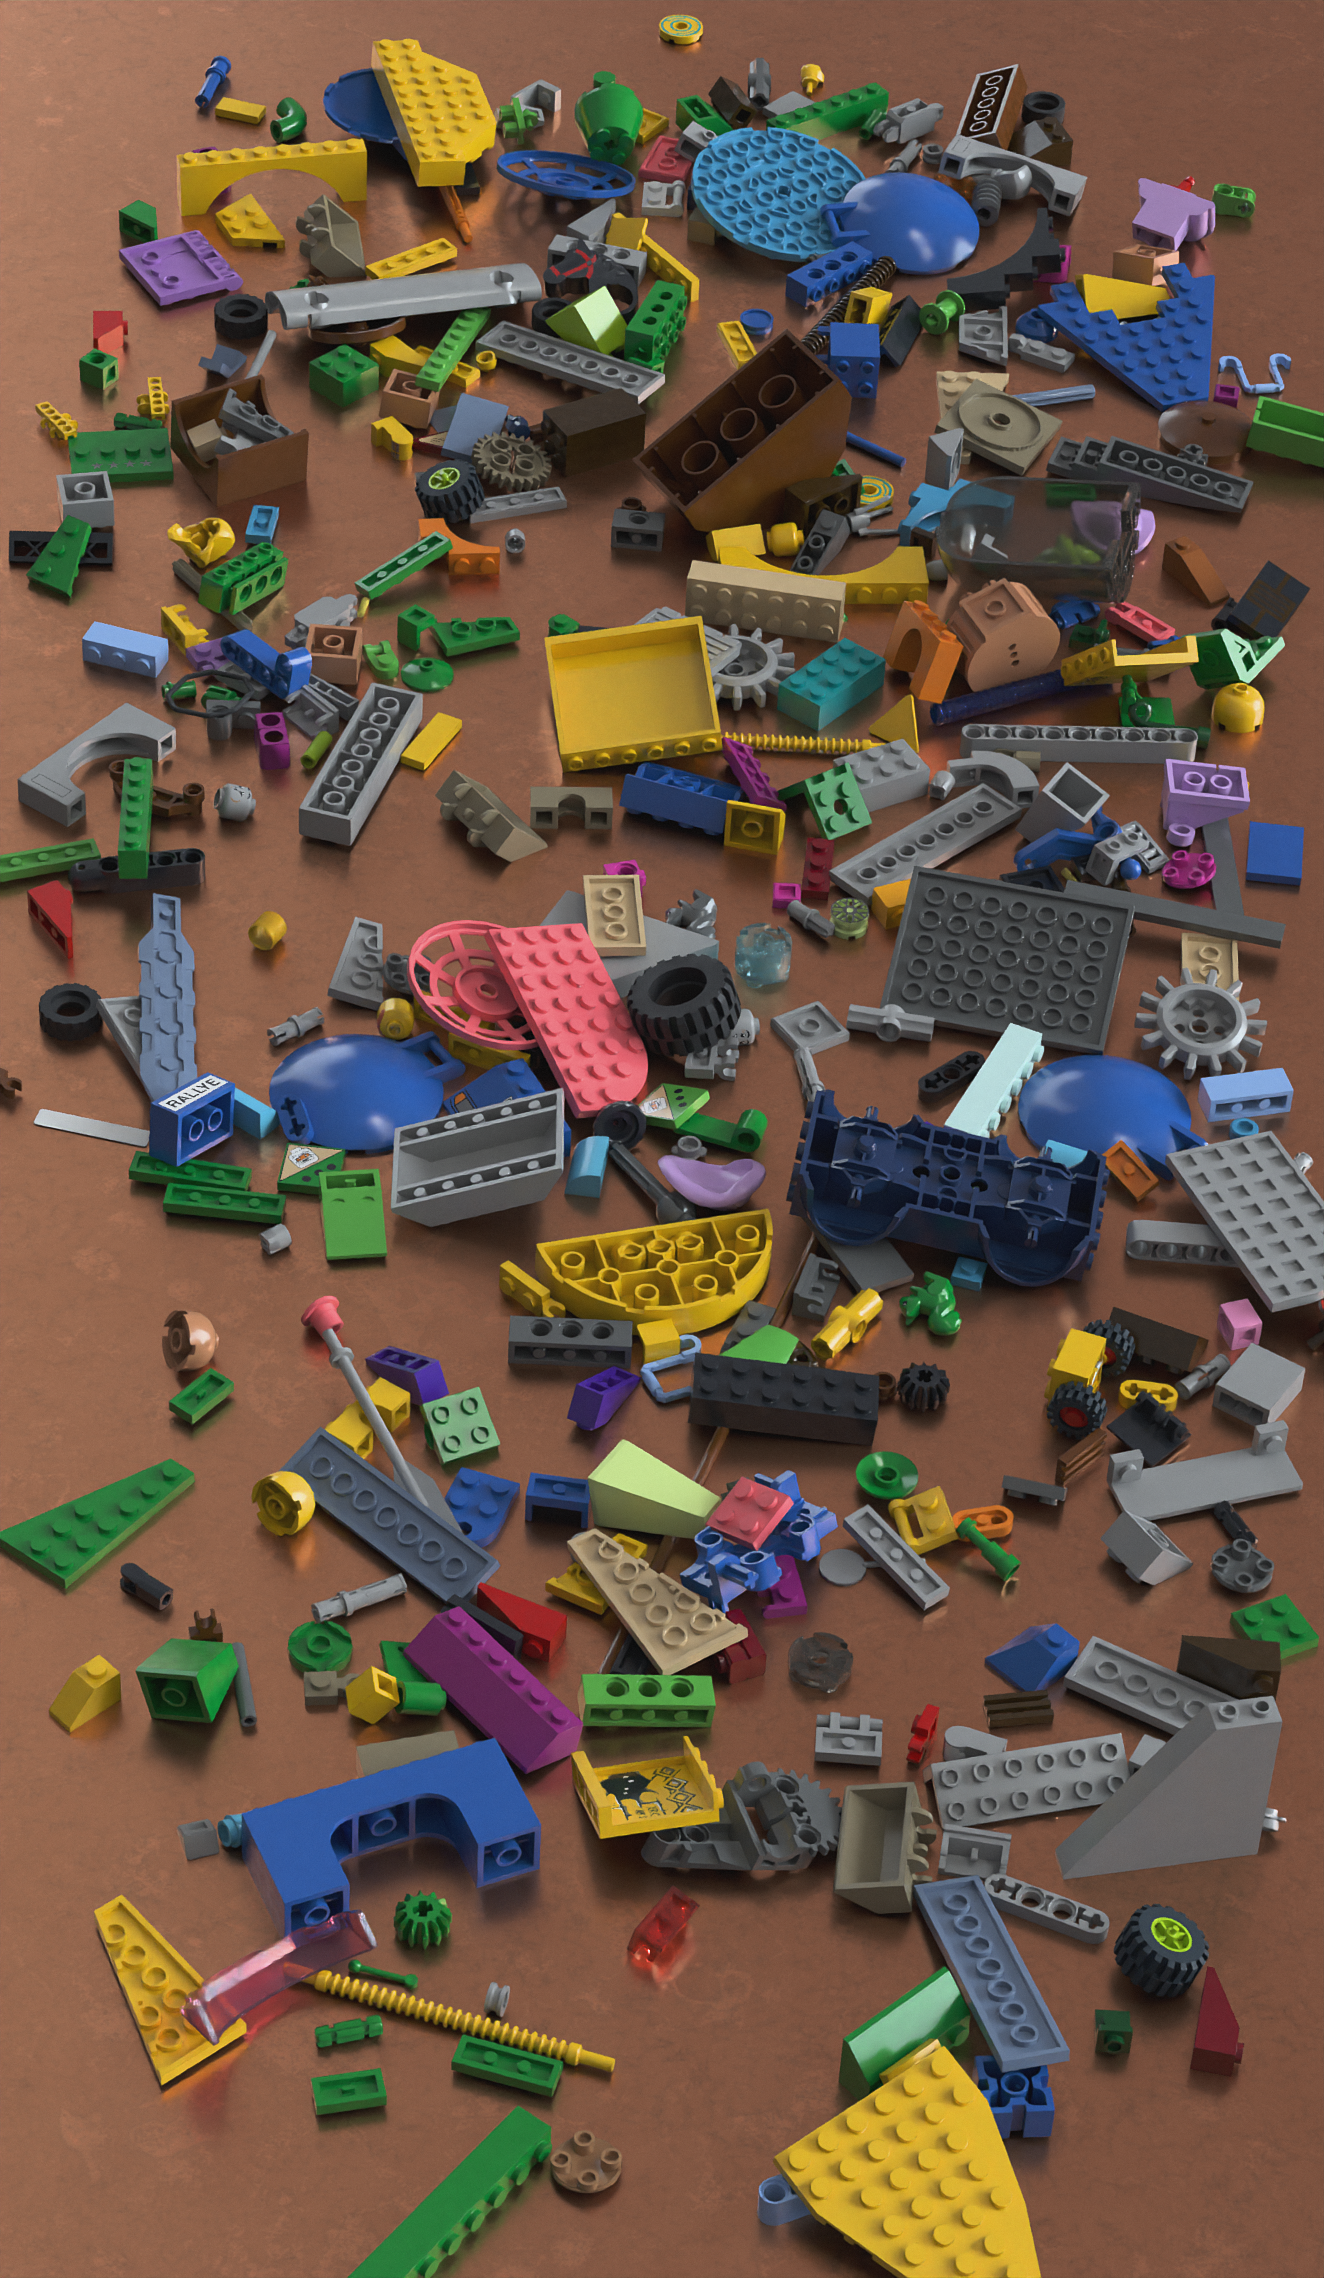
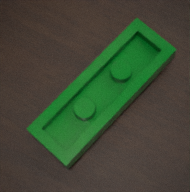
M462 2034L451 2062V2070L552 2097L563 2070V2061Z

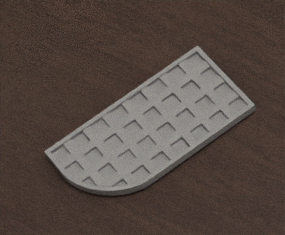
M1272 1131L1166 1154L1165 1164L1271 1313L1314 1303L1324 1298V1201Z

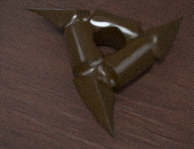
M798 1341L796 1349L792 1352L787 1364L828 1369L818 1366V1361L812 1351L801 1341Z

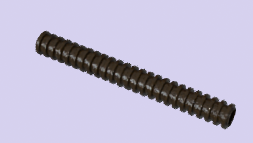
M881 256L808 334L801 339V342L815 356L829 342V336H822L817 333L818 327L830 326V322L844 323L851 292L868 287L881 288L895 273L897 268L895 261L889 256Z

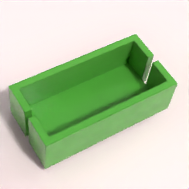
M1259 396L1246 446L1256 451H1265L1276 454L1281 458L1287 457L1300 461L1303 464H1312L1324 468V413Z

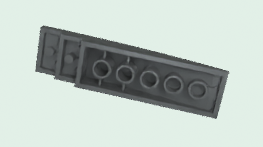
M1086 436L1083 443L1061 437L1046 468V471L1081 482H1093L1096 486L1176 504L1241 513L1254 483L1114 436L1111 437L1109 443Z

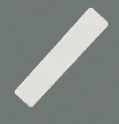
M40 1109L34 1120L36 1125L142 1147L147 1146L149 1142L150 1131L46 1109Z

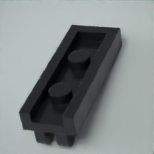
M456 1594L446 1601V1606L441 1609L440 1614L460 1606L517 1661L521 1659L524 1637L522 1633Z

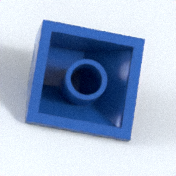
M1057 1623L1031 1626L987 1656L985 1663L1021 1692L1045 1690L1068 1673L1078 1658L1080 1641Z

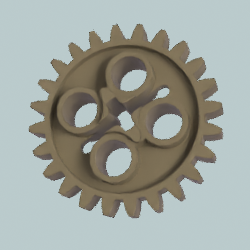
M492 432V436L484 434V438H478L477 443H474L470 457L473 460L472 465L476 467V473H482V479L489 478V484L496 482L498 483V488L501 489L503 486H506L510 492L512 488H516L519 493H521L522 488L526 491H531V488L538 490L539 486H544L545 482H548L552 468L550 464L551 458L546 457L547 452L540 451L542 446H533V440L526 442L524 441V436L516 438L514 433L511 436H507L505 432H502L501 436ZM511 450H512V451H513V459H512V464H511L512 473L510 474V473H509V467H510L511 458H512V455H511L510 453H511Z

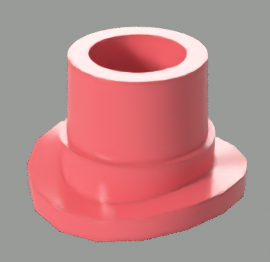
M324 1296L317 1299L305 1310L301 1318L302 1324L314 1327L322 1338V1333L327 1329H333L336 1334L344 1325L337 1314L339 1301L334 1296Z

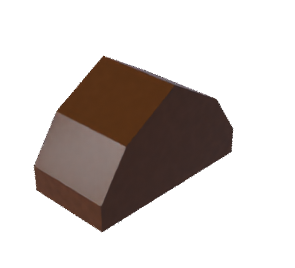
M785 329L636 456L633 462L643 476L696 530L711 532L760 524L761 530L769 529L775 524H783L785 488L806 479L831 476L845 450L852 397L842 381L788 329Z

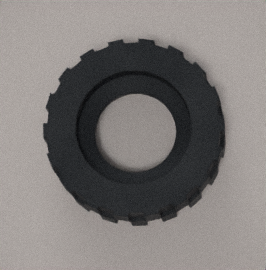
M249 294L228 295L225 298H221L214 306V326L218 333L231 339L242 340L258 337L268 327V309H266L263 300L256 296H250ZM233 316H249V317H246V318H236V317H233Z
M64 983L63 985L53 986L52 989H48L40 997L39 1021L44 1033H48V1036L61 1041H80L86 1037L93 1036L95 1032L100 1030V1026L103 1023V1018L96 1008L97 1001L101 999V996L97 994L96 990L89 988L87 985H80V983ZM64 1008H79L85 1010V1013L67 1017L57 1014V1011Z

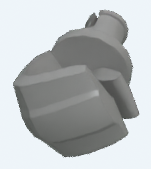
M1026 165L1015 171H1003L1001 168H995L991 175L973 174L971 185L974 188L983 179H993L1002 186V199L1018 200L1029 192L1032 184V173Z

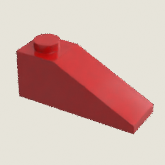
M58 880L27 890L29 914L68 959L73 958L71 920L73 897L71 892L65 889Z
M482 1582L477 1586V1607L524 1635L522 1653L550 1663L566 1639L567 1615Z

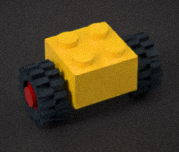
M1100 1319L1096 1320L1095 1324L1093 1321L1088 1323V1326H1085L1083 1331L1071 1328L1067 1338H1061L1056 1353L1058 1358H1052L1050 1361L1047 1376L1051 1377V1380L1048 1381L1044 1393V1398L1048 1399L1047 1418L1051 1419L1050 1424L1052 1427L1058 1425L1056 1431L1060 1434L1063 1430L1067 1432L1066 1437L1071 1438L1072 1434H1074L1077 1440H1081L1082 1436L1086 1437L1102 1425L1106 1416L1107 1406H1105V1398L1100 1399L1101 1393L1096 1391L1100 1383L1101 1372H1104V1377H1109L1111 1373L1114 1377L1118 1376L1120 1372L1123 1373L1135 1350L1133 1336L1127 1337L1129 1331L1127 1329L1121 1331V1325L1116 1323V1326H1112V1321L1106 1320L1105 1324H1103Z

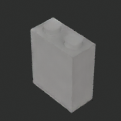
M1251 1343L1216 1383L1212 1406L1254 1427L1275 1422L1302 1390L1305 1368Z

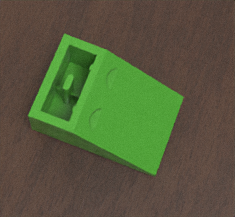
M379 1169L319 1172V1202L327 1260L387 1256Z

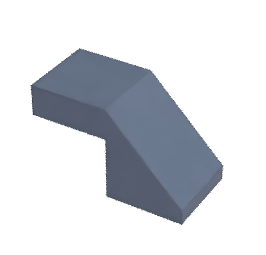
M217 344L212 359L201 356L198 366L207 372L229 378L246 362L247 356L238 350Z

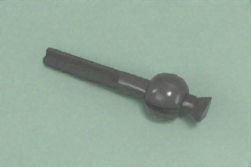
M615 1143L612 1145L613 1149L608 1152L609 1156L657 1204L656 1217L661 1225L696 1220L697 1207L695 1203L686 1199L678 1191L669 1192L623 1144Z

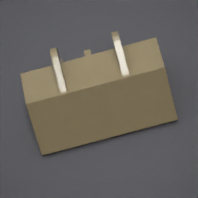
M324 194L321 195L304 211V218L300 216L296 218L297 230L307 235L308 241L301 239L299 242L301 254L310 258L312 265L328 277L367 276L365 274V260L358 221Z
M456 770L452 771L435 794L442 802L440 807L441 816L447 821L463 822L470 829L467 834V840L474 847H488L496 855L510 862L548 847V844L487 786Z
M915 1782L849 1785L844 1788L833 1885L834 1893L877 1914L912 1912L914 1885L932 1882V1876L915 1875V1872L928 1870L929 1864L923 1857L927 1855V1845L932 1844L936 1840L937 1830L920 1828V1825L933 1823V1816L927 1810L922 1809Z

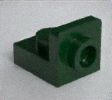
M1102 619L1098 629L1076 624L1069 638L1068 647L1085 651L1094 647L1095 643L1102 644L1107 642L1110 637V630H1107L1108 620Z
M1095 2009V2051L1111 2054L1130 2053L1133 2028L1130 2026V2011Z

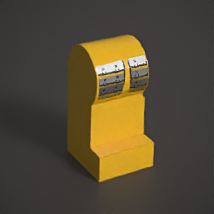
M393 416L371 423V442L376 447L383 445L391 452V456L394 459L400 461L408 460L413 456V436Z

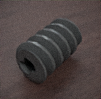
M983 179L974 187L970 206L977 216L979 226L989 227L998 219L1003 189L996 180Z

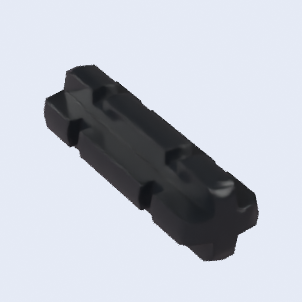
M1225 1500L1217 1503L1214 1514L1222 1521V1524L1234 1540L1245 1539L1256 1549L1258 1538L1252 1531H1249L1250 1528L1239 1514L1233 1511L1234 1508Z

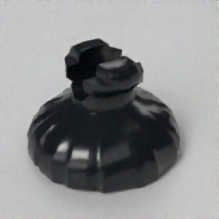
M620 1100L609 1103L598 1112L593 1125L594 1136L609 1137L608 1152L613 1149L612 1145L615 1143L623 1144L630 1151L644 1138L643 1134L646 1131L647 1120L638 1105L628 1100Z

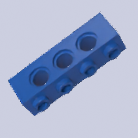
M852 241L788 274L785 296L804 307H808L859 280L872 266L873 253Z

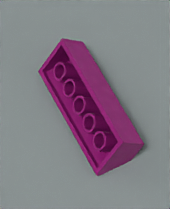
M460 1606L435 1615L404 1649L403 1656L429 1682L440 1684L442 1690L446 1693V1698L489 1739L495 1738L502 1752L525 1774L571 1755V1752H576L583 1722Z

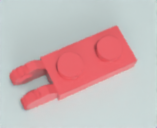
M1123 600L1117 602L1114 608L1109 607L1104 612L1105 618L1111 624L1120 625L1147 642L1168 639L1175 634L1173 627L1141 608L1133 606L1128 602L1126 603Z

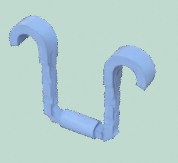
M1279 353L1270 356L1269 370L1276 384L1249 385L1241 361L1234 356L1221 357L1218 371L1220 373L1224 372V367L1234 368L1244 392L1255 394L1280 392L1284 389V384L1276 364H1281L1285 369H1290L1291 358Z
M685 1334L679 1336L680 1348L689 1347L692 1349L643 1365L640 1375L657 1401L667 1403L690 1396V1386L664 1393L663 1388L652 1372L681 1363L693 1362L695 1353H701L702 1345L700 1339L694 1335Z

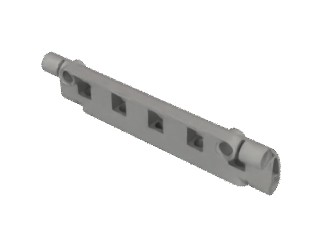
M516 263L269 291L265 294V306L268 309V314L280 313L284 330L307 328L308 318L310 329H321L342 323L495 306V308L516 305L517 302L540 301L542 290L536 274L529 265Z

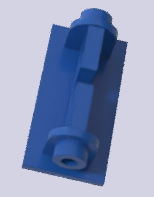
M1096 592L1088 595L1080 594L1066 603L1060 601L1052 606L1048 616L1055 622L1058 629L1061 628L1062 630L1079 623L1075 615L1078 616L1081 623L1096 618L1101 612L1099 605L1094 604L1092 601Z

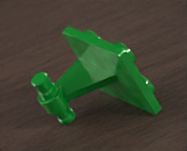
M1124 675L1122 677V697L1118 698L1122 727H1135L1129 719L1128 708L1136 702V699H1145L1150 702L1152 714L1148 721L1175 725L1170 698L1141 697L1137 693V686L1132 676ZM1139 706L1136 709V714L1141 718L1146 713V709L1143 706Z

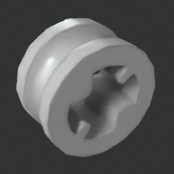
M932 143L923 147L924 154L922 155V160L928 164L941 163L943 147Z
M496 1982L490 1984L484 2003L485 2013L495 2011L497 2016H503L509 1999L510 1986L504 1985L503 1988H500Z

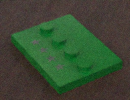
M168 428L77 432V437L75 438L72 435L68 436L71 474L107 471L110 483L174 479Z

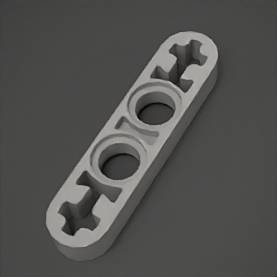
M993 1874L985 1880L984 1887L996 1909L1086 1943L1099 1944L1107 1938L1110 1921L1108 1916L1100 1910L1007 1875ZM998 1889H1002L1000 1893H995ZM1031 1898L1036 1900L1039 1905L1030 1908L1023 1905L1021 1901ZM1057 1910H1064L1071 1917L1062 1920L1055 1917L1053 1913ZM1077 1917L1081 1918L1079 1919V1924H1076ZM1093 1924L1097 1925L1095 1929H1091L1090 1927H1092Z

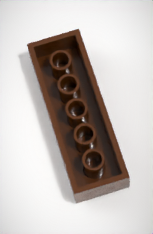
M1019 64L976 75L956 134L1004 150L1008 149L1028 88Z

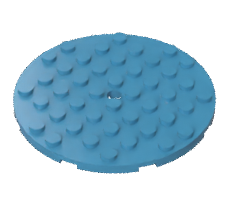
M752 127L724 133L708 143L707 147L698 154L691 174V190L697 207L707 221L721 235L750 251L767 256L770 259L806 262V258L810 254L820 255L840 248L832 245L830 239L832 235L826 220L821 216L820 208L825 204L843 203L850 189L866 178L858 167L835 148L830 150L818 144L819 140L782 128L767 127V131H754ZM837 218L836 222L839 227L840 232H843L840 221Z

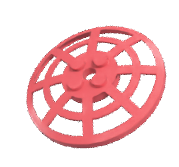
M461 920L439 924L421 935L412 947L408 958L407 978L415 999L432 1019L451 1033L481 1046L500 1050H526L539 1047L536 1039L526 1040L522 1036L531 1031L528 1023L514 1029L508 1022L514 1015L524 1017L492 952L465 949L460 935L485 936L490 929H505L506 927L484 921ZM449 937L454 950L442 956L435 964L421 955V952L431 943ZM470 959L491 961L494 965L493 967L472 965ZM458 960L462 970L457 974L456 978L442 970L446 965ZM416 963L430 973L429 988L432 996L423 995L416 982L414 974ZM437 979L452 987L453 996H440ZM482 991L487 992L492 996L485 995ZM433 1006L439 1007L442 1010V1012H444L451 1020L456 1022L458 1025L454 1024L452 1021L444 1017ZM459 1006L470 1015L468 1022L455 1015L448 1007ZM481 1021L497 1023L502 1031L487 1030L478 1026ZM481 1035L490 1036V1037H497V1038H510V1039L513 1040V1041L497 1040V1039L487 1038V1037H484V1036H481Z

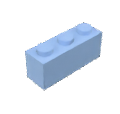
M94 621L82 638L83 660L157 678L168 662V639Z
M1276 1068L1201 1078L1197 1100L1207 1122L1290 1112L1294 1090L1284 1069Z

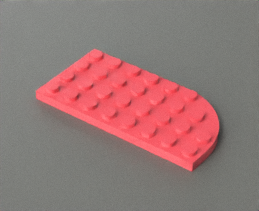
M583 924L488 930L484 938L560 1088H563L564 1096L575 1118L596 1117L598 1112L609 1103L620 1100L632 1101L636 1098L647 1078L648 1059L646 1049Z

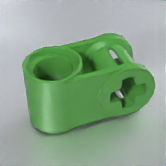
M1220 183L1216 184L1213 188L1211 202L1215 204L1216 214H1227L1245 218L1251 216L1255 211L1254 202L1256 194L1250 188Z

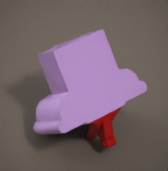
M1187 176L1178 186L1160 184L1146 178H1140L1138 180L1140 211L1132 222L1133 238L1145 242L1148 246L1177 250L1183 240L1193 242L1206 238L1213 233L1215 228V204L1190 192L1195 182L1191 176Z

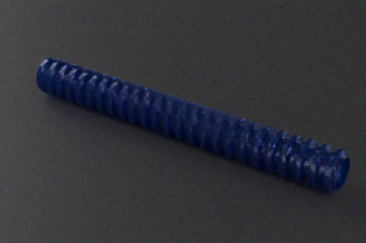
M1056 669L1053 672L1049 671L1039 676L1034 675L1032 678L1027 677L1018 681H1012L1011 683H1005L1004 685L991 687L989 690L983 689L975 693L942 701V704L933 703L930 706V717L936 726H941L1086 685L1064 686L1061 669Z

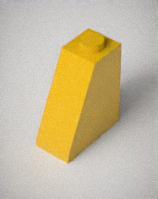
M873 287L852 291L844 323L880 325L888 314L892 293Z

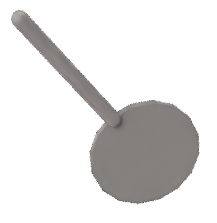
M847 1549L831 1550L824 1554L819 1561L821 1576L829 1583L837 1586L854 1585L863 1579L866 1574V1568L881 1567L877 1561L865 1562L859 1554Z

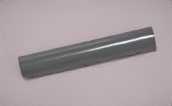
M235 1642L232 1643V1647L239 1665L233 1678L241 1724L245 1727H250L257 1723L256 1710L244 1645Z

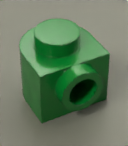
M564 614L553 616L548 621V637L578 633L580 623Z

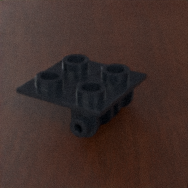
M1142 1391L1135 1399L1137 1402L1107 1425L1106 1428L1131 1450L1140 1449L1144 1457L1143 1461L1152 1468L1191 1437L1192 1434L1186 1428L1187 1424L1185 1422L1182 1423L1176 1418L1171 1410L1165 1412L1166 1406L1164 1404L1160 1407L1158 1406L1159 1402L1152 1397L1153 1394Z

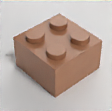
M1142 244L1114 251L1112 279L1151 286H1165L1167 284L1161 274L1162 266L1178 264L1179 251Z
M394 369L383 390L379 417L387 418L393 416L398 422L408 424L413 428L427 429L437 408L440 390L436 392L415 386L416 374Z
M310 624L305 648L312 657L311 673L328 683L357 685L363 653V628Z

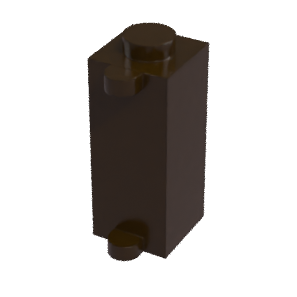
M722 76L719 77L708 93L712 105L719 108L734 130L747 128L758 112L738 84Z

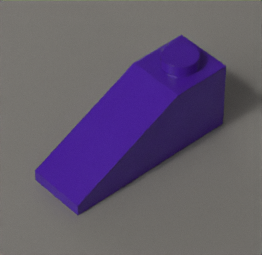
M388 1346L365 1358L366 1364L381 1378L409 1392L411 1403L421 1406L449 1394L439 1360Z
M613 1366L576 1384L567 1419L576 1422V1425L584 1430H594L606 1424L640 1383L641 1377Z

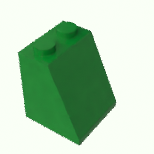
M171 1638L141 1663L135 1672L151 1718L212 1723L239 1665L231 1643Z

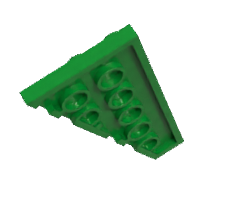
M170 1458L0 1531V1547L66 1589L195 1482L194 1472Z

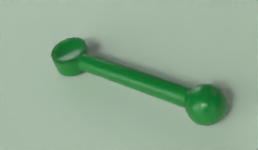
M351 1960L348 1964V1969L352 1973L360 1971L404 1983V1986L408 1989H415L418 1985V1977L414 1974L402 1976L361 1965L358 1960Z

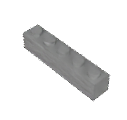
M310 673L308 686L339 710L340 717L347 721L350 720L359 706V700Z

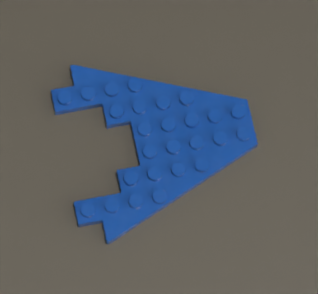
M1185 263L1162 266L1161 274L1174 299L1157 301L1156 310L1161 318L1120 325L1112 309L1089 313L1073 282L1052 285L1050 295L1054 302L1038 305L1037 314L1158 410L1164 412L1176 404L1188 401H1208L1215 288L1214 275L1193 278Z

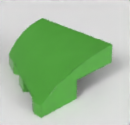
M765 1325L756 1330L751 1336L742 1339L737 1345L719 1355L787 1364L799 1339L783 1329Z

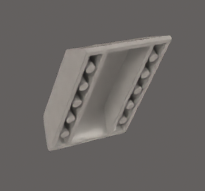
M563 1088L395 1128L391 1191L392 1213L433 1227L545 1200L563 1173Z

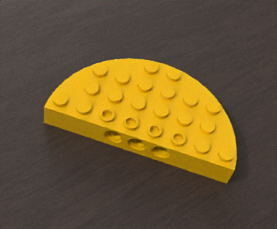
M761 1209L536 1244L535 1271L542 1285L551 1291L550 1295L554 1300L563 1304L566 1310L581 1319L633 1321L632 1335H638V1324L664 1319H672L678 1335L698 1332L722 1323L738 1314L744 1308L746 1302L752 1301L762 1289L767 1279L771 1262L772 1218L769 1209Z

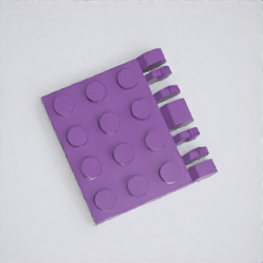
M199 230L119 250L120 260L160 306L169 305L184 299H192L195 296L206 293H214L225 288L229 291L237 290L243 284L242 278L233 268H230V265L208 243L209 241Z

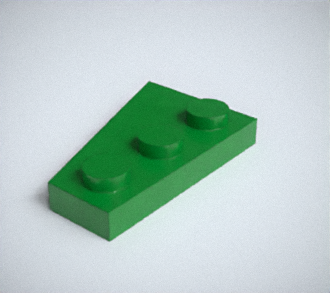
M67 515L26 574L29 581L71 598L73 592L71 587L74 578L77 579L79 561L81 556H84L92 530L89 523Z
M510 617L478 618L476 622H462L461 618H451V622L437 623V618H435V624L428 627L446 656L459 655L520 640V631Z

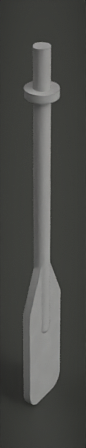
M333 1329L325 1330L322 1336L332 1353L329 1357V1362L333 1368L341 1369L391 1460L394 1482L463 1534L434 1479L404 1460L351 1363L354 1359L352 1350L348 1347H342Z

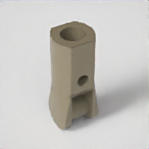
M997 748L993 751L1017 759L1032 772H1039L1040 752L1013 751Z

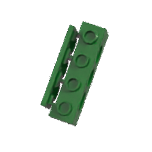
M261 542L202 575L198 603L217 613L227 609V606H230L229 614L234 615L284 586L289 559L283 558L284 552L275 548L272 544Z

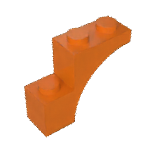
M444 518L418 519V542L435 531L451 540L453 548L442 556L446 557L448 575L500 574L499 547L478 545L459 538L449 530Z

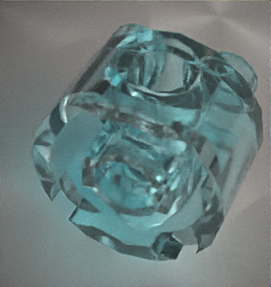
M769 923L751 924L740 931V936L738 937L737 935L734 966L736 973L746 980L748 986L759 988L762 985L784 982L789 978L792 955V939L790 934L779 926L778 930L771 928Z

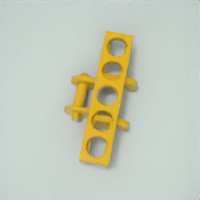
M148 377L149 394L137 396L136 402L139 404L137 411L140 414H150L152 419L162 417V420H165V413L168 414L170 411L169 406L164 403L168 401V394L163 392L161 377Z
M48 401L35 405L36 412L42 417L40 426L43 429L46 428L45 423L47 422L48 428H51L49 434L52 438H55V432L59 438L62 437L64 440H68L70 435L74 438L77 437L78 422L71 420L70 414H60Z

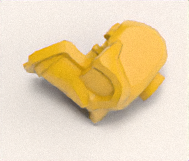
M214 517L207 518L199 524L189 525L185 528L176 523L167 531L168 539L179 546L185 556H188L199 568H204L208 563L214 562L225 555L235 542L231 526L223 519Z

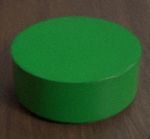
M600 71L593 75V86L595 88L601 87V84L615 83L616 81L615 75L611 72Z

